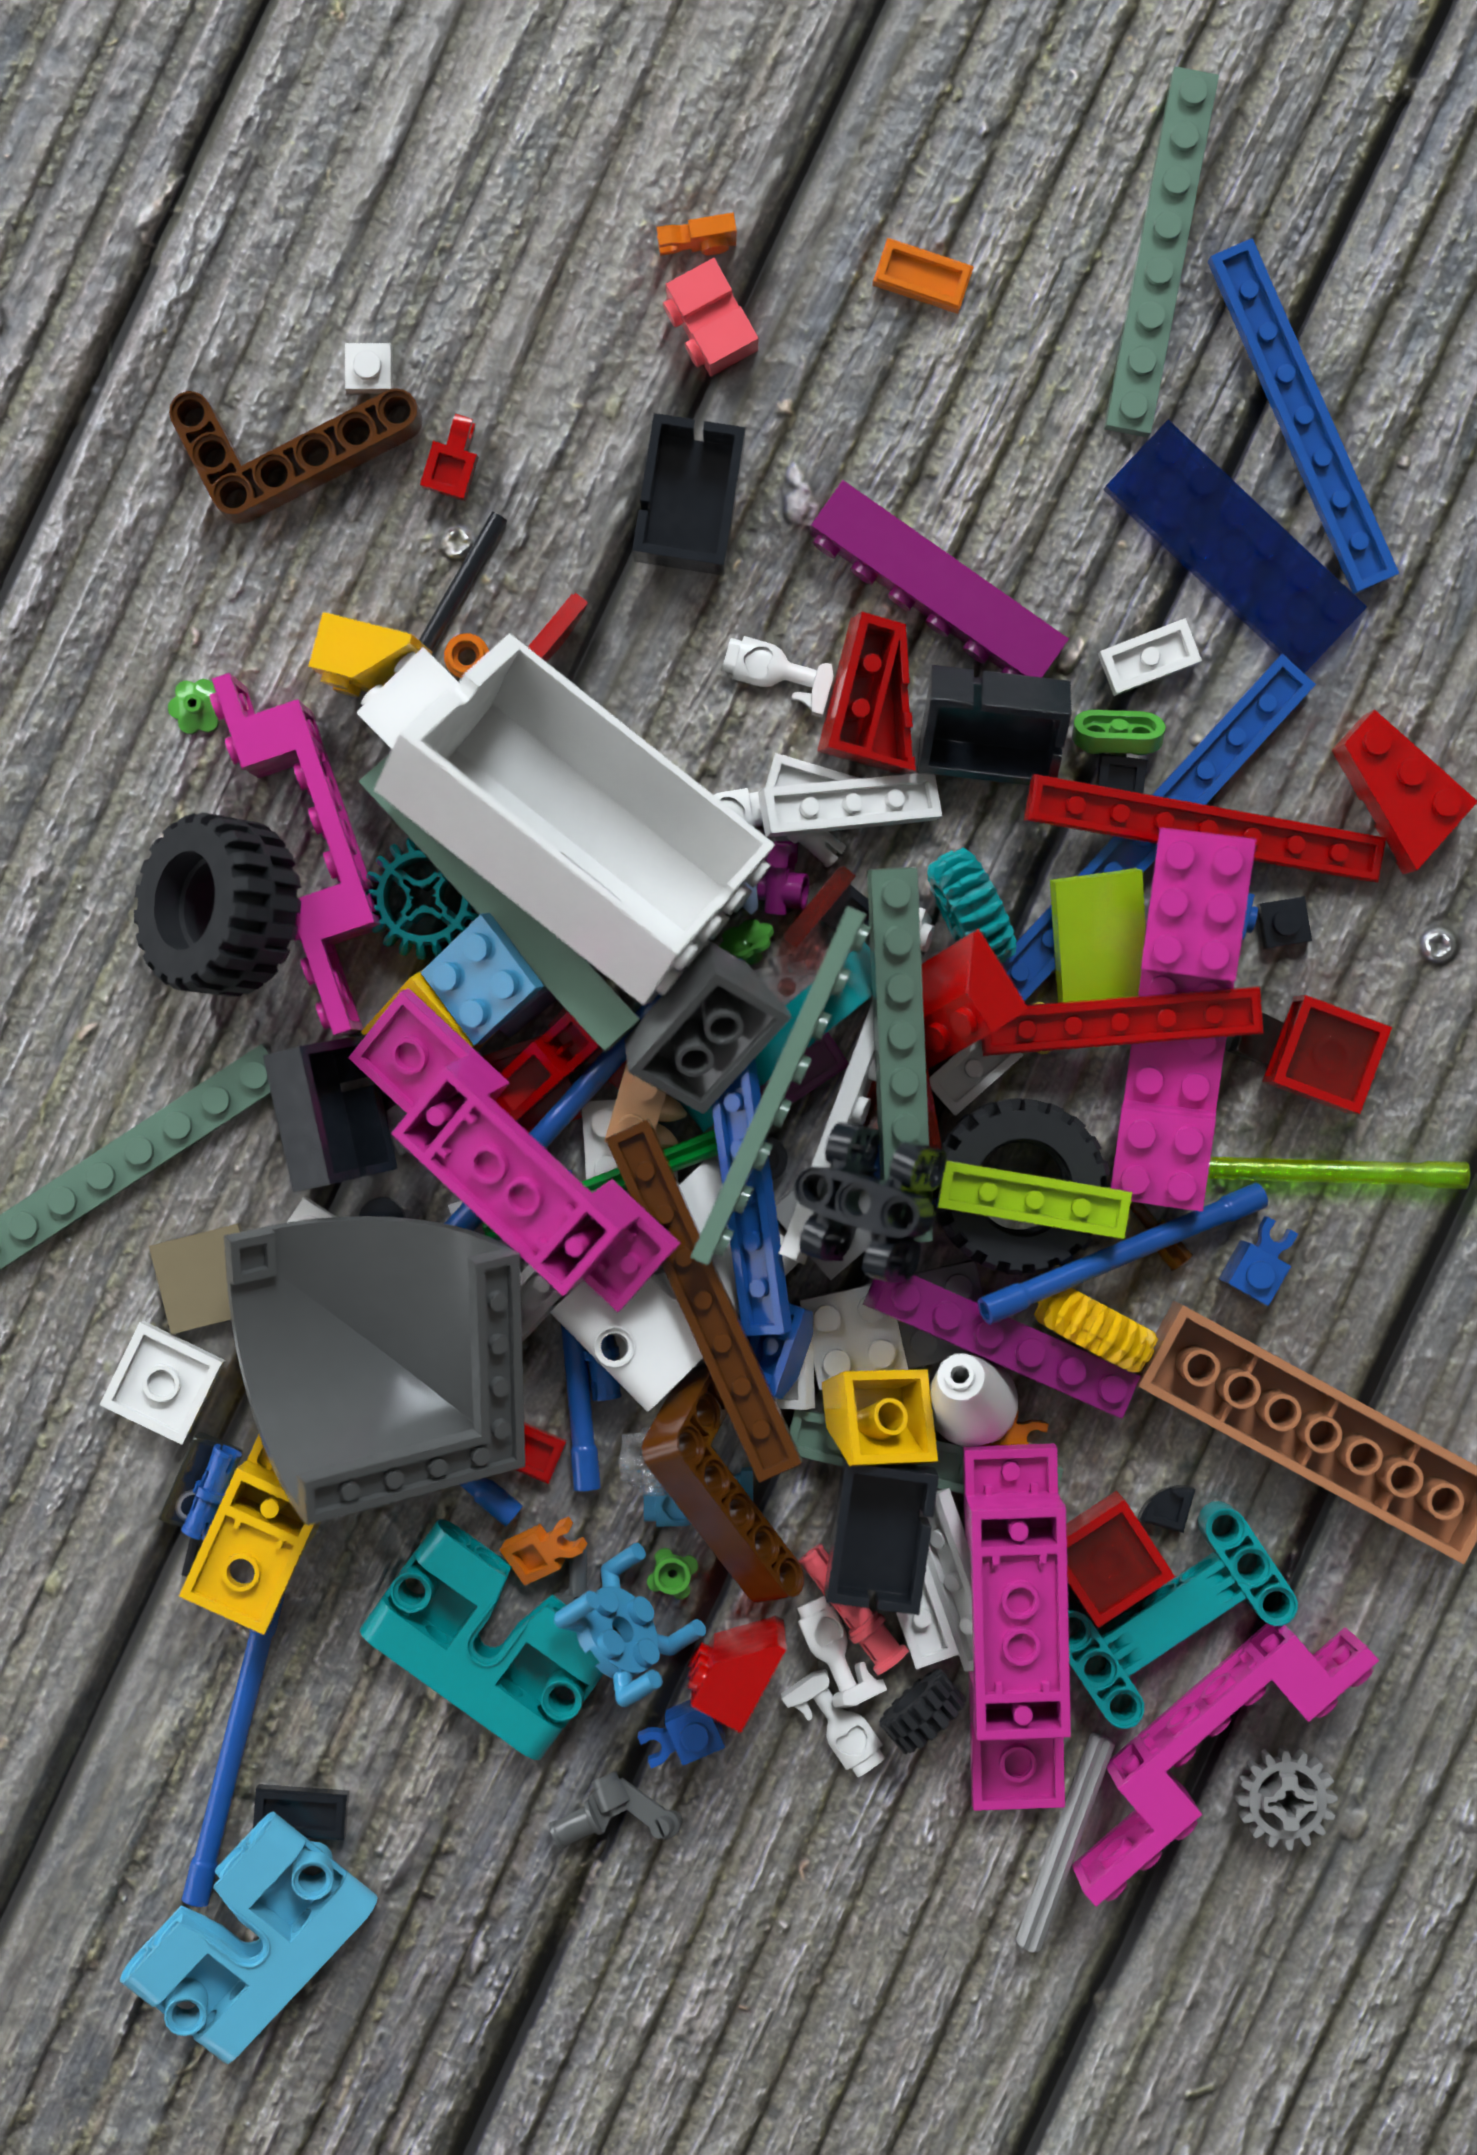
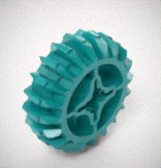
M407 838L408 853L403 854L396 844H392L389 847L390 852L395 857L392 863L382 856L376 858L377 864L383 867L385 871L382 876L371 871L367 873V879L378 883L377 890L369 889L365 893L366 895L370 894L372 899H377V905H374L376 911L372 913L380 915L382 918L379 920L380 925L373 927L372 931L380 933L387 928L390 930L385 936L383 944L391 947L400 938L402 939L399 946L400 955L407 956L414 944L416 945L417 959L425 960L428 946H432L433 953L437 957L444 950L442 943L448 942L450 944L456 939L455 936L458 933H462L467 928L465 926L469 919L474 921L479 914L472 912L473 907L463 896L458 915L449 909L444 901V892L450 883L440 871L434 872L429 878L424 880H415L403 871L414 863L430 861L410 838ZM394 881L405 891L407 897L406 905L400 912L402 915L397 921L391 912L389 899ZM409 883L425 891H429L433 887L436 894L431 896L436 898L435 904L443 912L440 913L435 908H430L424 904L418 909L415 902L419 901V899L415 897L416 892L409 887ZM428 915L436 916L448 925L444 930L432 935L421 936L407 932L413 923L417 924L419 920Z
M961 848L954 852L951 850L930 863L927 869V880L931 886L930 890L955 943L979 929L1001 964L1005 963L1006 959L1015 955L1017 940L1014 936V929L1009 921L1010 917L1005 911L996 887L993 886L988 873L983 869L981 862L977 861L976 856L967 849Z

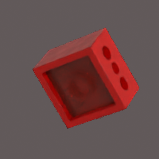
M1308 995L1293 996L1262 1082L1347 1114H1360L1392 1027Z
M1117 1491L1066 1523L1067 1582L1098 1628L1175 1578V1575L1126 1500Z

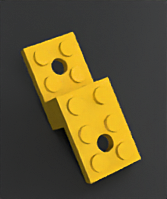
M259 1434L248 1459L236 1468L179 1597L264 1635L272 1622L306 1545L315 1536L321 1522L306 1525L298 1515L274 1472ZM245 1559L252 1564L255 1575L251 1582L239 1583L233 1579L230 1573V1566L234 1560Z

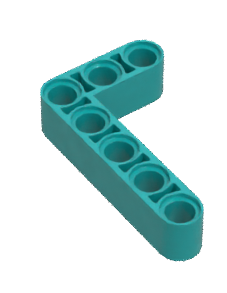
M864 942L860 953L852 951L848 955L843 968L850 970L851 973L840 997L831 994L824 1012L830 1014L831 1018L824 1034L872 996L870 947L866 942ZM813 983L785 1005L790 1012V1020L756 1056L759 1087L771 1078ZM811 1038L808 1047L811 1046L817 1040ZM678 1100L703 1132L714 1124L712 1106L702 1114Z

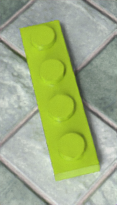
M947 1161L940 1184L937 1207L1124 1239L1132 1192Z

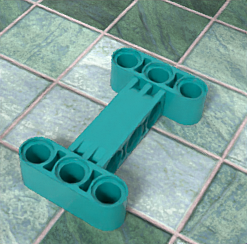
M1213 1501L1206 1504L1198 1515L1199 1530L1213 1550V1553L1098 1630L1079 1605L1068 1602V1618L1076 1617L1081 1620L1079 1631L1075 1635L1069 1636V1664L1105 1718L1113 1726L1120 1729H1129L1136 1726L1142 1720L1145 1713L1143 1699L1129 1679V1676L1244 1599L1266 1623L1272 1626H1283L1295 1617L1298 1610V1601L1294 1592L1244 1517L1231 1505L1222 1501ZM1221 1515H1230L1232 1518L1230 1530L1223 1535H1214L1212 1532L1214 1520ZM1255 1553L1257 1556L1255 1568L1248 1573L1238 1572L1237 1564L1239 1559L1244 1554ZM1273 1591H1280L1282 1593L1280 1606L1272 1611L1264 1610V1598ZM1095 1655L1106 1657V1665L1101 1672L1089 1674L1084 1671L1086 1661L1090 1657ZM1116 1695H1131V1703L1126 1710L1121 1712L1110 1710V1703Z

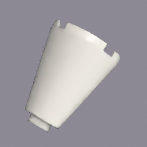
M955 1354L944 1360L930 1384L934 1427L936 1431L951 1443L962 1447L993 1443L1001 1439L1014 1423L1018 1411L1017 1390L1008 1372L996 1363L982 1357Z

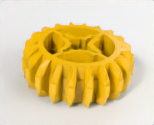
M1069 1288L1037 1302L1039 1305L1034 1316L1040 1324L1129 1372H1141L1145 1363H1149L1155 1351L1153 1348L1158 1338L1154 1331L1074 1288Z

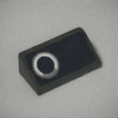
M202 1431L197 1433L189 1446L158 1519L175 1526H183L195 1497V1493L192 1492L195 1483L202 1479L215 1444H220L222 1447L227 1445L239 1452H242L243 1449Z

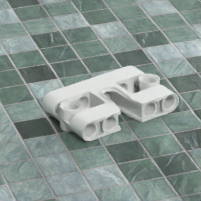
M713 1157L706 1159L679 1185L700 1233L722 1188L720 1165ZM778 1224L782 1246L786 1231ZM729 1243L723 1257L714 1254L712 1259L739 1320H741L731 1245ZM783 1256L785 1276L798 1262ZM655 1274L619 1312L612 1308L585 1281L577 1285L550 1312L595 1358L597 1363L603 1366L647 1412L703 1358L675 1294ZM618 1335L626 1343V1353L622 1359L613 1361L604 1357L601 1351V1342L604 1337Z

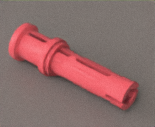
M820 1543L805 1553L798 1561L825 1595L824 1589L829 1554ZM831 1603L850 1628L848 1632L850 1635L849 1639L853 1644L859 1643L875 1664L873 1670L877 1675H881L892 1668L909 1652L906 1645H899L883 1624L885 1618L881 1613L877 1611L872 1612L869 1607L863 1608Z

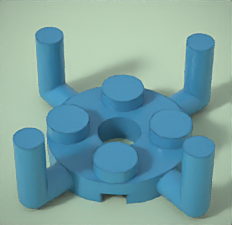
M633 1543L601 1566L602 1588L595 1592L587 1591L556 1612L554 1616L555 1625L561 1629L576 1632L580 1646L585 1654L592 1651L600 1662L596 1667L606 1676L613 1678L615 1699L621 1707L632 1705L662 1685V1677L656 1670H650L632 1681L634 1676L641 1674L657 1663L660 1654L672 1656L706 1634L705 1625L698 1619L688 1623L670 1636L657 1634L653 1622L654 1609L651 1603L642 1596L635 1597L628 1591L621 1589L619 1575L643 1560L646 1556L645 1549L639 1543ZM612 1625L619 1631V1633L613 1630Z

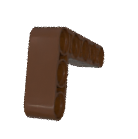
M394 388L243 464L218 414L203 395L194 391L182 392L173 399L169 409L171 422L213 503L228 520L237 524L251 522L412 439L419 433L423 420L414 397L404 389ZM406 406L410 408V416L405 422L395 424L388 421L389 414L395 407ZM196 408L204 410V418L198 425H185V417L188 412ZM366 427L370 429L369 437L363 444L352 445L348 443V436L354 428ZM326 448L329 450L328 458L322 465L311 466L307 463L308 456L314 449ZM212 450H225L226 455L223 463L217 467L206 466V457ZM281 468L288 471V477L281 486L270 487L267 485V478L273 470ZM238 489L247 492V498L243 505L238 508L227 507V498L231 492Z
M707 1365L694 1367L671 1389L642 1443L644 1462L751 1601L764 1603L796 1597L801 1593L804 1586L802 1567L711 1447V1443L728 1412Z

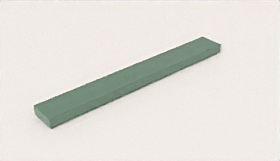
M389 755L386 756L359 780L361 786L479 915L485 913L492 914L547 990L599 1047L607 1053L640 1022V1019L579 953L374 790Z

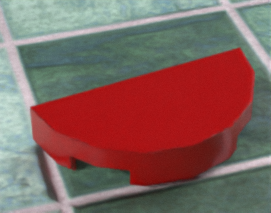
M576 592L574 595L571 594L528 648L545 662H548L571 634L582 617L588 602Z

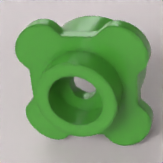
M667 1547L660 1548L655 1553L656 1565L654 1572L647 1577V1585L654 1592L662 1591L665 1594L673 1595L676 1599H684L690 1594L689 1582L691 1575L698 1570V1562L692 1555L682 1557L673 1554L671 1549ZM671 1569L677 1572V1575L673 1578L668 1575Z

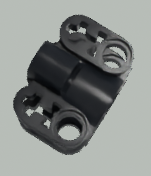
M839 1122L831 1130L825 1148L826 1161L831 1163L832 1167L811 1166L805 1168L797 1174L794 1181L793 1191L800 1205L815 1212V1214L808 1218L803 1227L800 1237V1251L802 1254L822 1261H843V1257L854 1239L856 1229L860 1228L871 1232V1242L863 1262L864 1274L888 1283L907 1282L917 1270L921 1257V1244L913 1239L925 1235L934 1223L935 1213L932 1206L931 1191L938 1187L943 1178L947 1163L946 1151L923 1143L903 1142L897 1147L889 1169V1178L887 1181L871 1177L878 1170L874 1168L878 1153L880 1130L858 1123ZM822 1177L825 1178L828 1185V1192L823 1199L817 1193V1184ZM864 1190L867 1191L871 1200L870 1207L865 1214L859 1207V1197ZM906 1205V1212L901 1219V1212Z

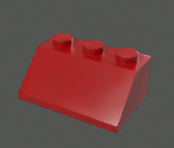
M979 929L921 964L926 1070L992 1034L1029 1009Z
M772 1616L714 1633L708 1645L700 1642L688 1665L691 1667L688 1677L691 1679L687 1688L691 1689V1706L741 1733L787 1650L784 1620L778 1616Z

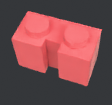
M715 258L666 283L668 300L663 302L664 309L675 328L680 325L683 326L690 339L685 342V347L697 368L704 365L711 377L758 351L759 338L742 307H739L735 300L732 289Z

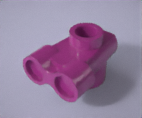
M773 841L775 846L765 859L771 866L758 882V901L765 902V913L785 915L791 912V909L804 910L809 897V876L807 873L794 872L798 856V843H793L792 841Z

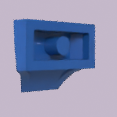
M789 1303L792 1331L785 1334L747 1336L774 1398L783 1399L797 1381L813 1337V1311Z

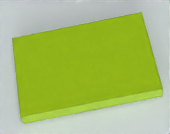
M1134 868L1050 880L1058 1002L1138 996L1146 935L1143 871Z

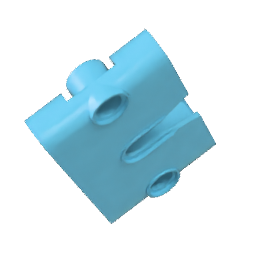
M275 1812L267 1814L215 1869L219 1880L214 1884V1889L237 1919L259 1936V1939L253 1942H244L222 1924L181 1905L132 1957L120 1977V1982L150 2006L156 2007L165 2014V2024L172 2033L179 2036L192 2035L195 2041L225 2064H229L241 2054L371 1914L378 1899V1896L333 1860L332 1852L326 1845L308 1840ZM309 1866H318L323 1869L321 1873L313 1876L302 1872V1870ZM187 2001L194 2003L196 2006L190 2009H182L177 2004Z

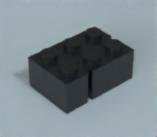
M658 413L653 414L640 498L642 510L639 509L632 550L634 562L724 576L744 452L746 427L704 421L703 441L695 440V419Z
M932 665L919 739L918 772L1029 786L1031 776L1034 774L1058 778L1062 760V748L1065 746L1072 715L1071 681L983 671L982 678H975L973 669Z
M366 1035L297 1046L263 1056L293 1192L398 1169L380 1087L374 1084L342 1092L340 1086L341 1083L368 1077L348 1058Z
M843 1456L824 1589L827 1603L868 1608L869 1595L867 1590L875 1591L874 1599L877 1610L920 1615L932 1529L927 1517L933 1518L939 1479L935 1467L914 1464L849 1466ZM920 1509H921V1511H922V1513H923V1516H925V1517L919 1516V1514H920Z

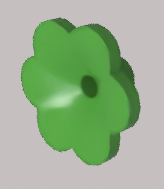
M200 679L195 683L188 680L180 682L175 689L176 697L168 704L169 714L178 719L179 728L187 734H194L199 730L212 732L219 725V720L210 700V694L216 692L213 682L208 679ZM193 701L197 702L195 707H191Z
M756 919L746 920L739 927L727 929L722 935L724 941L719 947L735 957L745 960L749 965L756 964L763 958L761 952L768 949L771 945L770 938L774 934L773 927L770 923L760 924Z

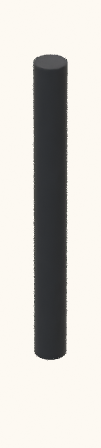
M491 512L419 639L432 652L435 650L507 523L504 517L495 512Z

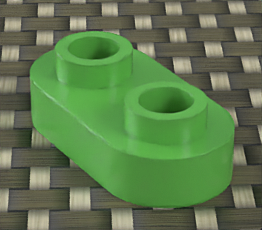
M1087 710L1075 717L1072 740L1079 748L1091 754L1131 753L1134 755H1147L1156 752L1162 747L1166 726L1160 717L1149 712Z

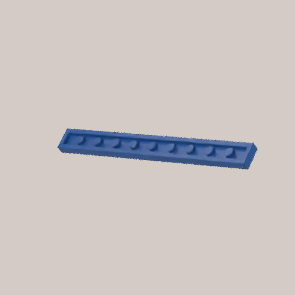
M1282 653L1152 795L1206 805L1316 684ZM1112 837L1077 876L1134 868L1144 872L1156 859L1158 844ZM1051 904L1016 941V954L1001 964L1024 1002L1056 968Z

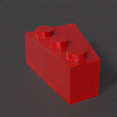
M860 612L850 619L817 752L900 775L916 771L915 757L912 755L911 728L913 727L912 712L909 710L908 684L910 683L906 624L866 612Z
M1375 709L1362 716L1331 750L1359 800H1363L1376 823L1374 826L1379 835L1386 837V842L1397 859L1396 864L1402 875L1417 871L1477 804V800Z

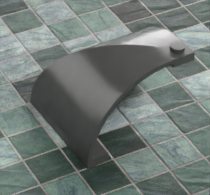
M355 1216L319 1218L288 1222L224 1235L230 1315L247 1397L259 1435L274 1472L289 1501L306 1525L525 1467L520 1254L489 1236L472 1230L433 1221L398 1217Z

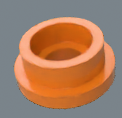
M470 633L459 634L453 637L446 645L444 651L446 667L455 677L462 679L463 675L489 652L486 643L477 635ZM464 650H472L476 654L475 661L470 665H463L459 661V656Z

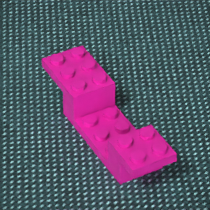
M230 673L212 678L216 692L210 694V700L218 720L224 719L229 728L231 736L225 738V744L233 764H240L242 770L248 771L257 778L293 767L302 791L307 790L308 794L312 796L315 806L308 808L309 816L317 835L322 834L324 839L327 840L330 850L324 852L323 855L332 879L337 878L341 883L298 898L301 900V914L297 913L295 926H298L294 941H301L307 956L300 959L308 984H315L318 988L322 1001L316 1003V1010L323 1028H330L333 1035L349 1036L361 1032L363 1026L335 944L373 932V927L380 925L379 920L382 918L380 915L372 913L376 911L374 905H377V899H372L370 894L366 895L365 891L373 889V886L366 877L368 872L314 714L299 699L255 713L247 687Z
M1160 827L1138 996L1234 988L1256 839ZM1227 1037L1131 1044L1111 1189L1132 1192L1131 1202L1203 1212Z
M409 988L402 990L348 1057L407 1113L391 1134L513 1250L518 1252L562 1296L566 1295L582 1281H585L612 1308L619 1312L681 1244L613 1179L591 1193L495 1102L509 1085V1082Z
M1055 1443L963 1447L965 1538L971 1552L974 1671H968L972 1807L974 1811L1065 1807L1064 1737H1071L1066 1507L1058 1494L1057 1446Z
M1266 1623L1109 1760L1107 1770L1118 1790L1135 1810L1072 1864L1084 1894L1096 1907L1103 1900L1108 1902L1115 1899L1124 1891L1127 1886L1126 1881L1139 1869L1145 1871L1151 1868L1162 1856L1161 1850L1174 1839L1181 1840L1195 1829L1197 1819L1202 1813L1187 1790L1169 1769L1173 1765L1177 1768L1188 1762L1196 1752L1195 1746L1206 1736L1214 1737L1221 1733L1231 1722L1230 1716L1243 1704L1250 1706L1258 1701L1266 1692L1265 1685L1272 1680L1293 1706L1310 1722L1315 1716L1321 1718L1331 1712L1338 1703L1337 1697L1350 1686L1357 1687L1364 1683L1372 1675V1667L1379 1662L1378 1658L1346 1627L1313 1655L1287 1626H1272Z

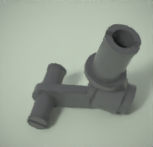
M614 1771L591 1782L594 1792L584 1802L583 1808L549 1824L552 1837L556 1845L562 1850L591 1834H604L612 1817L625 1810H628L650 1828L651 1834L658 1839L674 1837L680 1830L683 1818L678 1811L665 1809L624 1778L620 1779L617 1772Z

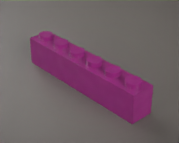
M844 480L841 481L811 524L810 535L815 538L812 543L818 550L830 558L835 559L839 555L852 564L851 572L859 579L870 585L875 581L890 591L887 596L896 605L906 611H910L912 607L928 617L925 623L933 631L943 637H948L949 634H952L965 643L962 649L970 657L983 664L989 660L1002 669L1001 673L1042 678L1069 640L1058 630Z
M915 1275L907 1282L888 1283L874 1278L862 1304L1121 1419L1124 1417L1141 1377L1009 1317L989 1325L982 1318L978 1303Z

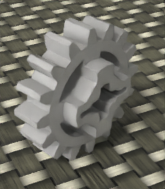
M1284 1745L1279 1746L1277 1757H1272L1266 1749L1262 1750L1263 1762L1258 1765L1251 1760L1246 1762L1252 1772L1249 1777L1238 1775L1237 1777L1239 1784L1245 1788V1792L1234 1794V1799L1238 1805L1245 1807L1238 1813L1243 1823H1251L1249 1831L1255 1838L1264 1834V1840L1269 1847L1273 1848L1278 1840L1281 1839L1287 1850H1293L1294 1839L1300 1838L1306 1846L1311 1845L1309 1833L1314 1830L1317 1834L1323 1836L1326 1832L1320 1822L1322 1819L1334 1820L1335 1814L1327 1807V1804L1338 1801V1796L1333 1790L1325 1789L1334 1783L1333 1778L1328 1772L1320 1773L1323 1764L1316 1757L1307 1762L1308 1755L1301 1748L1295 1751L1293 1757L1290 1756L1289 1751ZM1295 1770L1307 1775L1313 1785L1309 1786L1307 1783H1298ZM1290 1790L1294 1795L1288 1796L1286 1804L1281 1805L1278 1800L1285 1799L1286 1791ZM1259 1810H1263L1265 1813H1274L1277 1825L1266 1821L1260 1815Z

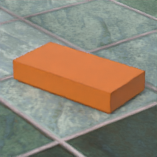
M887 237L872 286L958 314L974 266Z

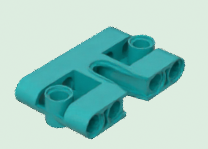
M439 1519L360 1627V1633L370 1645L520 1753L533 1760H540L568 1722L578 1714L582 1703L604 1675L596 1667L600 1662L592 1651L585 1654L580 1646L576 1632L561 1629L555 1625L554 1616L556 1612L567 1605L553 1594L520 1620L501 1645L496 1647L485 1645L481 1641L480 1631L491 1617L498 1603L512 1566L457 1525L445 1519ZM415 1578L419 1580L425 1587V1593L417 1594L410 1591L406 1585V1579ZM558 1686L570 1688L574 1692L575 1698L563 1700L555 1694L554 1688Z

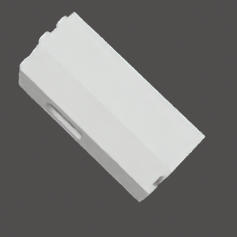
M510 633L470 668L451 692L446 690L399 733L374 788L378 794L643 1005L652 1002L659 993L664 996L686 969L684 966L688 968L704 947L711 942L708 939L713 940L728 922L729 917L726 916V913L729 915L732 912L737 913L753 893L747 885L749 884L754 888L766 874L771 865L764 860L775 846L773 842Z

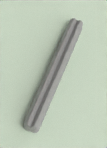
M1092 1733L1089 1736L1065 1802V1807L1061 1813L1016 1937L1018 1946L1030 1952L1038 1953L1042 1948L1115 1747L1113 1740L1105 1735Z

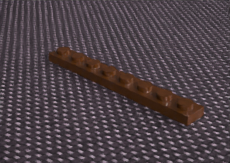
M650 1119L605 1138L631 1197L681 1243L662 1264V1267L758 1481L762 1482L802 1464L803 1460L713 1259L706 1265L691 1258L701 1233Z

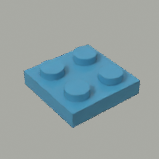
M491 913L480 914L420 972L473 1045L483 1044L544 987L543 983Z

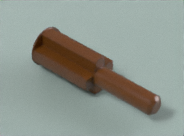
M1130 1203V1209L1144 1225L1145 1231L1166 1223L1162 1218L1157 1221L1144 1203ZM1182 1241L1157 1251L1171 1271L1182 1267L1193 1256Z

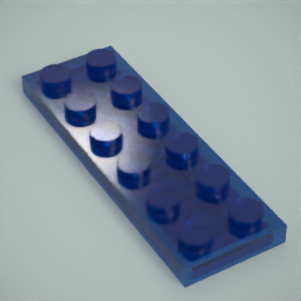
M1169 419L1103 489L1279 656L1283 653L1304 674L1367 608L1360 599Z

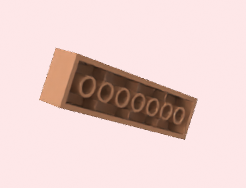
M1176 1301L1172 1302L1156 1332L1158 1341L1153 1348L1155 1351L1149 1363H1145L1141 1372L1134 1373L1141 1376L1137 1384L1138 1387L1454 1560L1465 1564L1477 1542L1476 1465Z

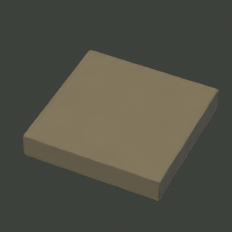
M241 1223L149 1246L171 1335L231 1320L224 1235L243 1232Z

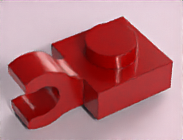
M455 413L446 445L436 441L432 442L420 482L422 488L466 502L479 459L477 454L467 451L476 427V423H473L472 418Z

